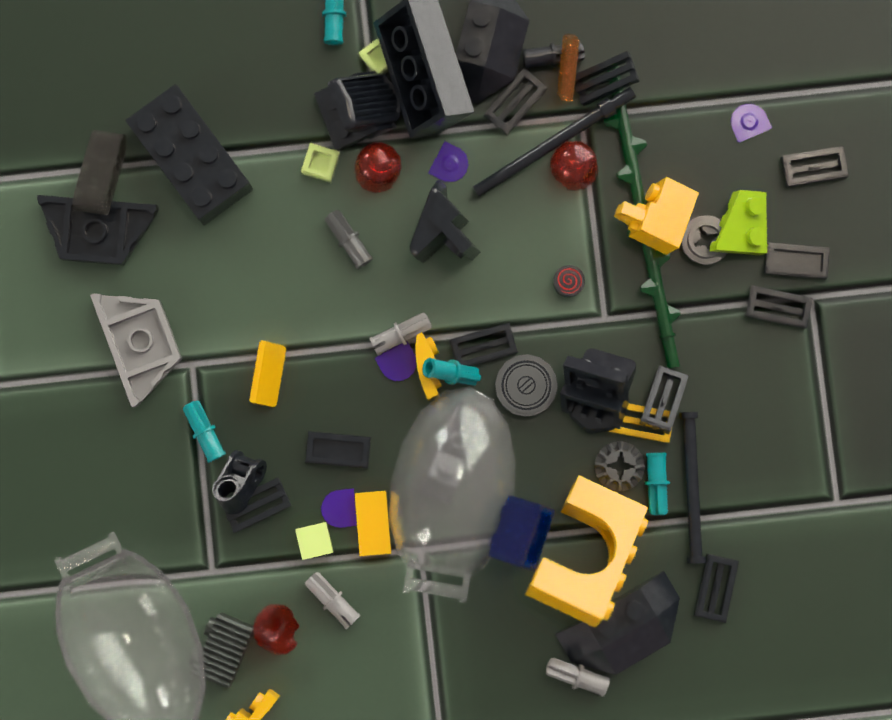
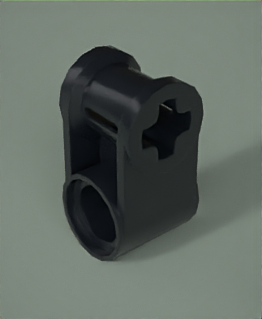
M234 450L230 454L225 467L212 487L213 495L226 513L238 514L246 508L251 496L265 476L267 469L266 461L246 457L239 450ZM235 492L231 497L226 498L229 493Z

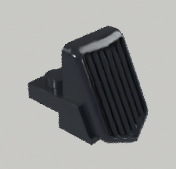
M376 70L355 73L348 77L335 78L328 82V87L314 93L334 149L337 151L346 149L365 139H374L397 128L395 121L400 118L401 108L393 83L384 74L377 73Z
M437 180L429 192L410 243V252L417 260L424 263L446 244L461 259L466 256L473 260L481 252L461 231L469 221L447 198V186L441 180Z
M593 348L588 349L583 358L567 356L563 364L565 384L560 392L562 412L569 413L571 419L588 434L611 431L615 428L621 429L629 404V391L636 372L635 361Z

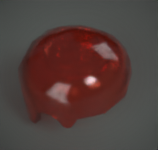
M581 141L565 142L555 149L550 159L551 172L554 178L568 190L586 189L594 183L599 173L597 157L594 151Z
M373 142L366 145L357 155L354 166L356 181L363 189L374 193L391 189L399 178L402 169L401 156L393 146L383 142Z
M270 604L260 611L254 621V639L261 648L269 653L287 655L297 646L294 633L300 626L295 620L292 610L286 605Z

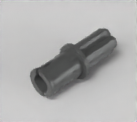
M335 210L326 216L325 222L340 242L338 244L339 248H344L355 264L356 269L362 268L373 260V257L358 238L359 232H354L340 210Z

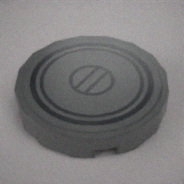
M529 354L518 355L506 361L498 371L495 382L496 395L501 405L512 414L523 417L535 416L546 410L555 399L558 388L556 374L550 364L540 357Z

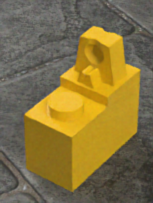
M665 177L656 184H651L645 195V200L648 201L646 205L638 203L635 206L624 201L617 206L614 217L629 225V237L667 255L680 247L699 192Z

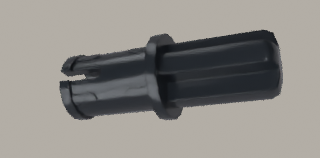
M550 43L547 47L523 49L525 69L552 65L553 68H556L557 64L583 61L585 58V50L582 43L557 46L554 43Z

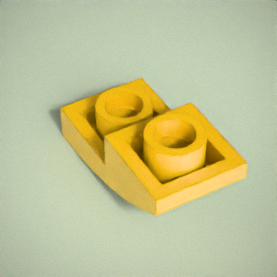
M421 332L416 336V363L423 391L427 400L430 401L439 396L437 389L442 387L439 379L425 377L422 369L427 358L435 359L434 355L438 354L439 351L432 337L430 336L425 339Z
M269 689L265 695L259 692L249 709L254 711L253 714L242 708L237 714L231 712L226 720H260L281 695L272 689Z

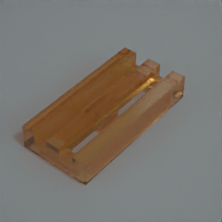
M575 34L563 35L557 87L559 98L562 101L573 102L580 41Z

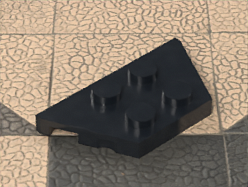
M37 195V201L45 215L47 227L53 236L55 248L59 258L63 261L124 266L159 209L154 204Z

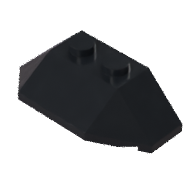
M470 0L456 56L462 70L468 94L474 105H478L515 79L530 21L516 0Z
M661 571L612 600L611 602L615 603L607 621L603 619L596 627H593L578 620L555 635L571 662L617 675L671 643L680 597L666 573Z

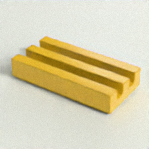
M628 404L627 410L643 413L645 406ZM652 408L650 415H656L657 409ZM664 410L662 417L668 419L670 411ZM624 416L623 422L640 425L641 419ZM622 427L621 429L615 428L614 430L607 431L669 443L671 432L670 434L664 433V435Z

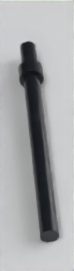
M629 87L610 100L608 98L602 100L597 104L596 109L473 186L478 197L484 195L603 118L607 120L617 114V109L636 98L634 91Z

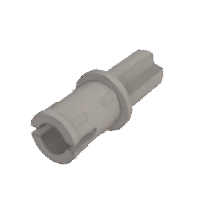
M422 312L400 324H397V322L393 323L394 327L369 339L372 346L385 341L374 349L379 356L381 353L401 343L406 345L408 340L416 337L421 332L424 333L430 330L432 325L428 316Z
M314 573L305 582L306 587L324 605L323 609H328L345 629L349 628L360 617V614L341 596L343 592H337L320 573Z
M550 658L546 666L547 676L571 684L572 689L579 687L601 697L605 695L608 689L609 677L584 669L582 664L577 667L559 659Z

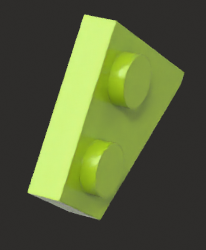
M738 190L732 193L728 203V211L723 215L719 224L722 227L717 240L711 243L710 252L751 255L767 254L766 192Z

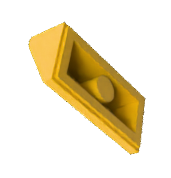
M264 340L259 342L249 399L251 403L276 407L286 354V347Z

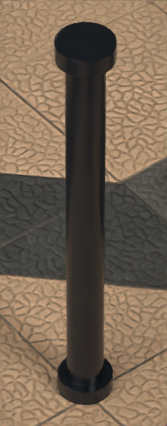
M698 412L679 413V419H683L690 549V557H687V564L706 563V556L702 555L695 419L698 418Z

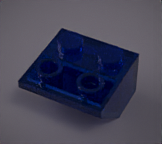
M508 495L507 501L501 508V519L497 531L491 539L489 556L536 572L555 510Z

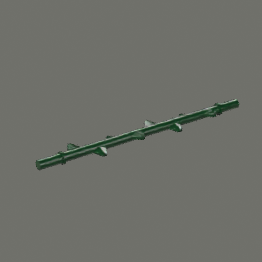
M618 66L615 67V68H612V69L608 70L607 73L610 72V71H612V70L617 69ZM620 76L609 81V85L621 80ZM623 89L611 94L612 98L621 93ZM625 104L616 110L617 114L607 120L604 119V124L618 129L626 166L616 174L617 179L630 184L635 206L638 203L646 205L648 201L645 200L646 193L643 189L637 154L647 147V142L632 136ZM642 243L649 279L640 286V292L653 297L661 334L659 339H662L667 368L680 367L674 340L676 334L673 333L671 323L681 313L679 309L667 305L660 267L670 259V253L666 255Z

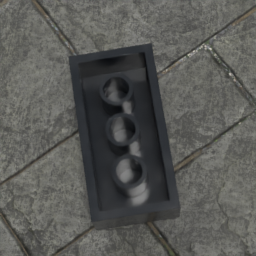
M402 0L373 22L410 138L439 135L474 113L471 98L468 94L462 70L459 66L452 39L450 38L438 0Z
M176 84L125 120L203 225L209 223L254 190Z

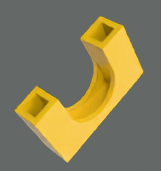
M579 475L569 491L561 513L593 527L602 535L609 553L607 566L598 573L580 574L543 557L534 572L525 595L593 627H596L603 619L607 621L615 603L610 601L614 591H620L626 575L622 573L625 563L630 565L636 554L637 547L633 545L636 536L641 537L648 524V520L644 518L648 507Z

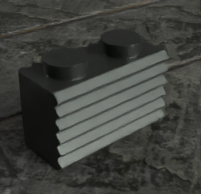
M222 612L216 618L211 617L204 631V635L208 636L204 648L200 646L197 648L191 662L192 665L196 666L193 674L225 688L231 687L256 627Z

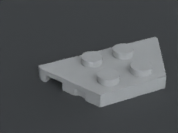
M94 293L90 296L132 408L138 407L182 360L161 301L157 299H138Z

